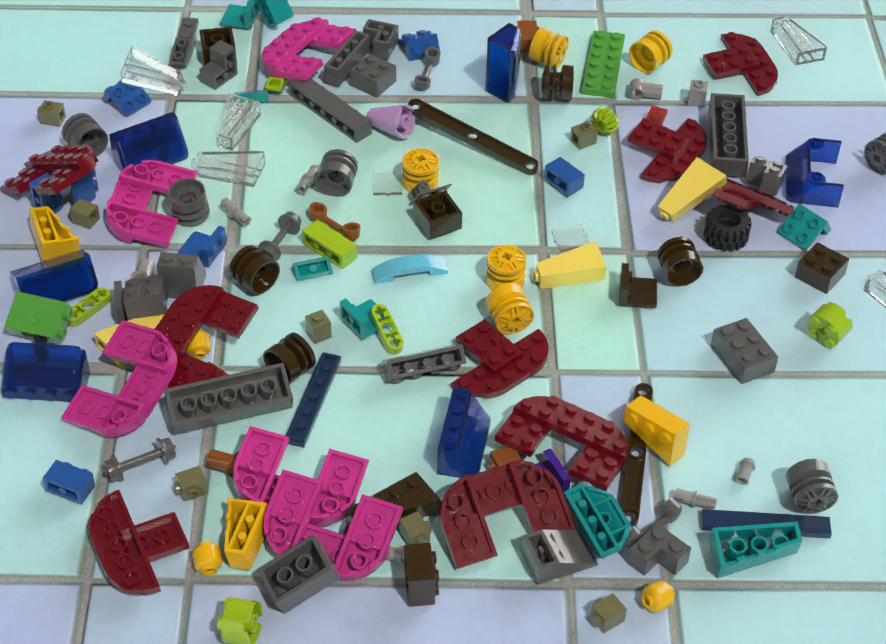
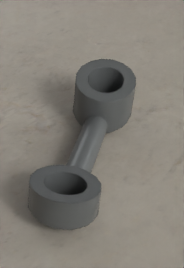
M431 46L425 50V70L423 75L416 76L414 80V86L420 90L430 88V72L432 67L437 66L440 62L441 52L437 47Z
M673 497L668 499L660 511L662 518L643 530L632 526L624 545L632 547L657 523L664 527L669 523L675 522L682 512V506Z

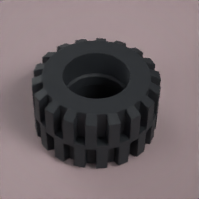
M719 205L717 208H712L706 215L703 232L705 241L709 242V245L714 246L717 250H729L730 252L740 250L748 242L752 225L751 217L748 216L747 212H743V210L737 209L734 206Z

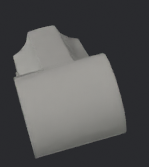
M635 78L630 82L629 96L633 100H640L643 97L661 99L663 85L645 83L642 79Z
M142 258L141 261H138L136 270L131 274V279L151 276L155 268L154 262L149 258Z

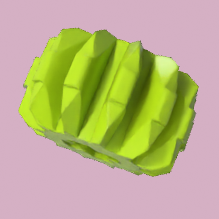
M601 106L590 116V122L602 136H609L619 126L620 120L616 118L617 114H614L613 109L609 110L607 106L605 108Z

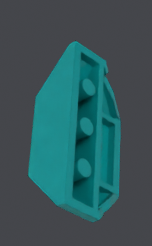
M585 483L564 491L573 515L595 554L603 559L622 550L632 526L613 494L590 487Z

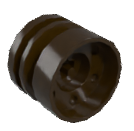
M545 64L541 82L543 99H548V92H551V99L554 100L556 92H559L561 100H572L574 65H562L561 72H557V66L554 64L553 72H549L550 65Z
M674 237L664 242L658 249L657 258L667 282L672 286L689 285L702 275L703 264L693 242L689 238Z
M248 245L234 255L230 263L229 273L232 278L243 284L250 292L259 295L268 291L275 284L280 273V266L257 246Z
M294 332L286 335L279 343L272 345L263 353L266 366L284 363L289 384L316 364V357L309 343L302 336Z

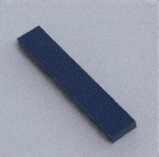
M322 352L286 436L289 437V445L305 448L341 363V356Z
M702 509L701 513L703 531H712V528L798 522L801 537L831 538L832 535L830 517Z

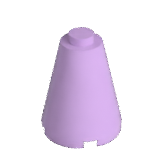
M410 105L372 108L366 115L372 121L373 127L401 139H407L408 137L406 136L408 134L411 135L415 125V116H412V111L414 110Z

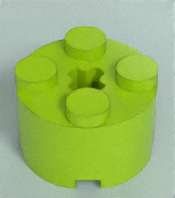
M832 302L824 303L808 318L807 326L809 330L807 333L810 338L814 340L819 339L827 348L832 349L852 330L851 318L847 319L845 316L847 312L839 305Z
M233 597L225 599L223 616H219L217 620V629L221 630L222 642L229 644H255L257 642L262 623H258V616L263 614L260 601Z

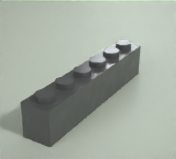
M309 78L307 81L294 79L289 82L290 96L354 142L358 143L372 134V121L342 101L312 78Z

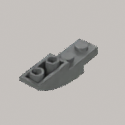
M182 17L178 37L175 38L169 62L170 65H188L197 41L198 18Z

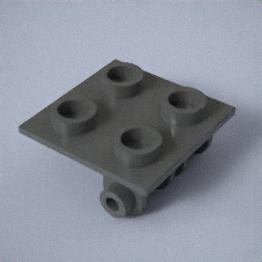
M421 180L411 191L413 200L410 204H413L415 200L447 191L452 184L431 190L428 182Z

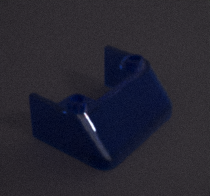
M810 138L786 154L784 165L788 166L785 175V198L787 201L797 204L839 207L844 184L827 183L823 174L811 172V161L836 164L842 143L841 140Z

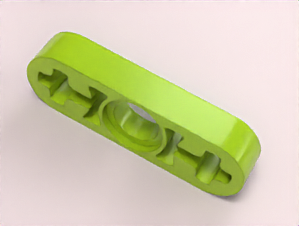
M104 287L97 288L72 306L73 316L68 322V326L77 327L108 305L111 302L109 289ZM86 305H92V306H93V307L90 308V309H84V308H83V307L86 306Z
M376 304L371 310L370 317L387 352L393 355L399 354L403 349L404 340L388 308L383 304ZM389 326L392 328V331L384 332L382 327Z

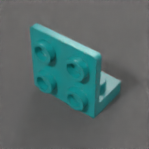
M248 0L246 6L229 4L221 19V25L251 29L260 11L256 1Z
M255 0L268 28L276 26L294 16L287 0Z
M801 204L796 206L792 215H789L778 229L780 235L804 250L811 246L821 232L827 235L831 231L827 220Z
M345 298L340 301V318L362 340L376 333L377 330L370 317L372 307L376 303L369 299L355 306Z

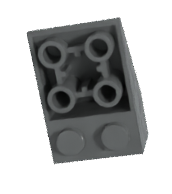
M542 529L522 536L521 552L538 585L598 566V562L580 530Z

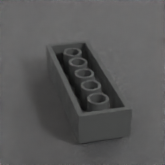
M711 93L708 107L710 165L726 176L746 177L749 154L745 95Z
M284 363L164 389L165 401L174 435L293 408V395Z

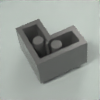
M368 19L363 27V33L370 35V46H373V55L389 60L399 42V25Z
M222 40L209 48L211 61L199 69L201 83L214 90L238 75L236 49Z
M762 156L753 157L749 165L746 181L760 185L759 192L777 196L783 185L788 166L780 161H768Z
M657 523L630 548L627 564L643 576L657 563L673 575H676L688 563L691 547Z

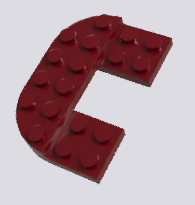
M78 144L73 146L65 145L63 147L57 145L41 155L34 154L28 158L29 161L24 163L26 169L18 172L19 175L15 178L12 177L5 180V184L0 189L3 194H21L30 188L29 182L45 173L49 175L53 173L52 177L39 181V185L34 189L37 194L56 195L92 171L97 166L96 162H99L92 147L87 144L82 146Z
M215 285L198 286L179 295L155 328V330L160 331L166 336L177 355L176 370L166 389L214 378L218 372L216 366L187 355L184 352L202 325L239 339L258 311V305L227 293L223 287Z
M556 396L524 398L513 407L511 415L495 434L494 441L531 457L550 430L585 445L568 474L581 481L589 482L594 487L603 491L608 490L621 470L628 451L626 437L613 421L602 418Z
M511 461L503 466L473 475H466L451 485L440 502L438 523L440 531L442 530L456 570L498 556L484 518L485 516L522 505L531 533L542 529L576 530L562 489L556 478L547 469H542L530 461Z

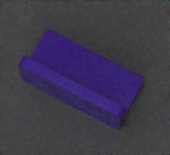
M551 448L543 451L542 462L534 465L547 469L556 478L564 493V491L570 489L571 477Z

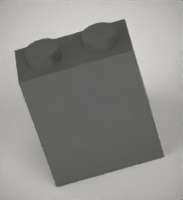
M160 253L156 265L158 276H164L168 298L177 299L184 292L198 286H203L206 271L198 255Z

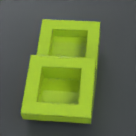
M271 75V77H268L265 90L282 92L289 79Z

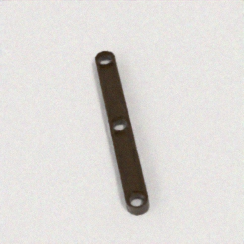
M420 99L409 101L408 105L420 106L419 109H413L414 111H412V115L527 175L537 173L538 161L535 158ZM470 134H474V135H476L477 137L474 138V139H471V138H469L468 136H469ZM533 164L535 168L528 169L526 165Z
M647 383L638 384L635 387L633 401L639 396L652 401L653 388ZM644 390L647 391L649 394L641 395L639 394V391ZM630 428L621 509L625 516H632L635 519L629 523L631 526L637 527L647 444ZM639 451L642 455L634 456L631 452Z

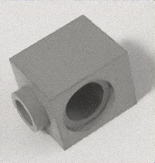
M691 80L688 106L705 107L708 81Z

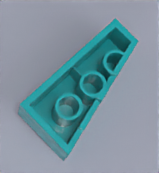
M798 522L712 528L709 538L717 579L796 554L802 543Z

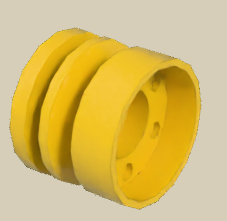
M540 28L532 39L529 59L540 64L544 62V64H549L552 68L556 64L557 68H559L566 56L569 38L565 35L561 36L559 33L553 35L551 30Z
M656 30L648 32L629 48V57L633 66L643 73L653 72L660 65L668 61L673 53L669 38L664 33Z
M422 148L407 152L403 156L402 185L404 189L411 193L412 189L421 180L427 181L431 190L437 188L439 185V157L437 154Z
M500 245L489 251L487 256L486 282L491 290L507 283H514L523 288L527 259L526 254L520 248L512 245Z
M502 284L494 288L486 298V306L498 331L503 334L519 333L526 329L534 319V312L521 286L517 284Z

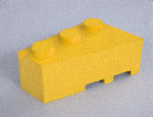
M48 206L30 208L29 225L42 260L79 256V238L70 233V229L60 222V218Z
M639 396L626 406L624 423L669 466L685 455L690 423L643 396Z
M227 498L228 513H226L227 529L225 530L224 552L231 568L251 570L265 538L264 516L268 505L264 502Z

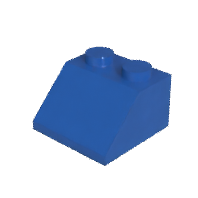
M95 168L71 184L74 204L79 199L92 202L96 198L95 190L99 189L97 180H93V177H96Z

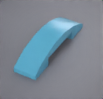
M434 255L402 256L385 261L372 268L375 284L392 282L393 276L426 271L429 272L430 276L448 274L444 258Z

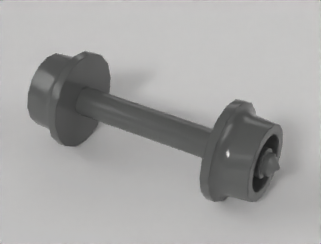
M290 211L281 215L278 219V225L281 228L272 242H260L258 248L277 261L281 257L278 245L287 233L295 235L300 230L302 222L298 214Z
M156 438L157 449L119 463L116 456L111 455L109 460L103 462L105 468L103 474L108 476L110 482L116 480L124 481L122 471L160 456L164 464H168L169 460L176 457V446L172 444L170 438Z

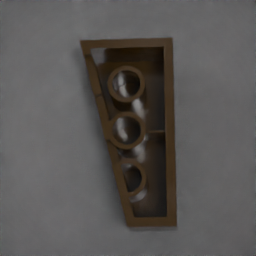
M417 472L370 496L402 506L403 512L400 519L417 511L422 518L429 515L433 517L438 516L441 499ZM358 503L346 509V526L348 528Z

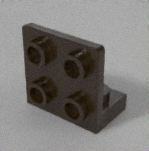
M622 263L619 282V305L656 308L657 279L632 277L633 272L629 271V263Z

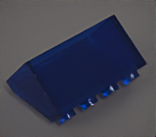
M511 23L496 31L487 40L485 91L506 103L515 98L520 72L522 41L521 30Z
M174 112L166 113L165 115L109 134L113 161L121 172L130 164L135 166L141 164V161L144 160L175 164L186 160L189 156L178 117Z
M83 249L10 271L18 292L63 302L90 294L98 288V281L91 257Z
M9 343L5 351L1 383L2 397L71 402L80 386H87L90 369L86 351L79 346Z
M453 386L438 445V475L462 478L466 475L480 473L491 419L473 394L466 388Z

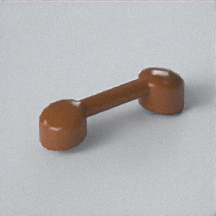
M319 202L310 204L309 216L312 220L316 221L318 219L350 241L360 237V224L350 222L342 226L327 217V208L324 204Z

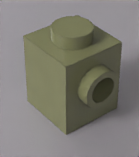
M44 100L37 110L40 124L60 127L66 117L64 103Z
M589 121L571 127L570 141L579 150L596 144L598 130Z
M79 199L69 209L71 222L87 229H91L100 219L98 205Z
M323 310L305 316L306 333L314 344L332 338L331 321Z
M200 466L175 473L176 482L173 483L177 495L181 494L184 502L208 494L206 480Z
M418 511L399 520V533L407 545L430 542L431 526L428 521L423 520Z
M612 593L604 599L600 598L593 603L590 620L604 634L625 621L627 608Z

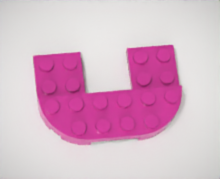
M320 17L301 23H293L290 25V28L283 31L268 46L263 48L261 57L264 68L269 75L307 81L323 66V61L315 57H302L296 54L306 45L339 49L356 29L349 28L348 26L329 25L327 19H321Z
M155 160L141 161V164L135 166L130 164L124 168L119 175L118 183L110 200L107 201L106 223L111 232L122 241L131 244L135 239L168 248L179 219L146 209L154 191L167 194L169 187L173 183L186 178L196 179L198 171Z
M124 320L120 322L102 351L106 357L136 365L119 395L81 385L61 417L66 423L95 431L102 437L122 436L144 424L162 396L164 389H166L177 366L175 349L164 334L153 328Z
M253 426L249 427L234 463L233 482L235 491L241 500L269 504L280 477L276 473L289 444L288 436ZM329 448L318 480L322 481L324 485L308 524L324 527L335 524L346 517V509L356 504V499L369 465L368 459Z
M283 469L264 516V532L268 543L276 555L280 556L314 534L324 544L341 576L339 580H358L375 572L384 563L390 552L389 546L402 515L403 507L362 494L347 534L336 533L308 524L324 485L323 482Z

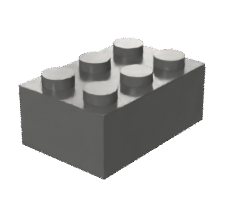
M747 318L714 329L711 346L741 384L775 372L778 355Z
M314 534L258 569L274 604L285 614L341 578L324 544Z

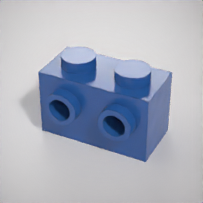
M562 157L545 165L544 179L565 195L570 196L583 188L585 174Z
M45 173L29 182L34 208L48 206L56 213L63 208L61 193L59 192L56 195L37 194L34 189L39 185V181L52 177Z
M55 460L42 477L46 491L79 504H83L95 487L93 473L87 469H80L68 462Z

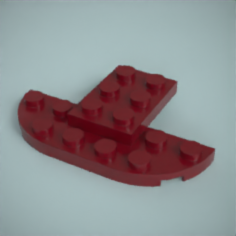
M735 32L721 34V39L727 49L703 54V61L714 79L743 73L757 96L773 90L774 85L777 84V67L764 47L755 38Z
M643 118L630 133L627 142L657 154L642 173V180L653 183H662V181L667 180L674 182L680 179L696 157L700 158L704 153L707 135L697 121L687 118L677 132Z
M726 178V185L722 188H716L713 194L718 197V201L726 204L734 203V207L740 210H753V208H759L761 203H763L762 207L769 210L778 209L779 214L787 217L789 214L792 215L794 210L792 205L788 206L786 202L776 197L759 192Z
M482 320L456 336L455 342L463 344L464 350L481 365L453 381L451 389L468 398L478 396L490 399L505 394L544 367L549 351L547 338L540 329H537L513 344L487 320Z
M116 490L101 499L94 513L90 515V536L108 580L118 589L131 594L149 595L161 592L150 562L189 549V543L175 511L134 525L120 490Z

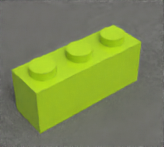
M318 219L302 230L303 244L322 257L329 256L330 262L340 269H344L357 259V245Z

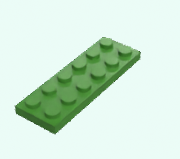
M601 30L593 31L582 94L607 98L615 97L625 34Z

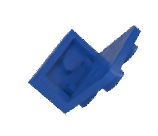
M431 30L416 31V34L407 33L401 35L402 38H399L400 43L406 44L409 60L424 57L426 48L431 46L437 47L440 50L437 33H431Z
M133 75L126 79H121L114 86L106 88L102 97L105 104L113 101L125 117L136 113L152 101Z
M218 226L211 236L197 231L193 232L179 249L178 254L198 255L202 264L210 267L227 244L225 227Z

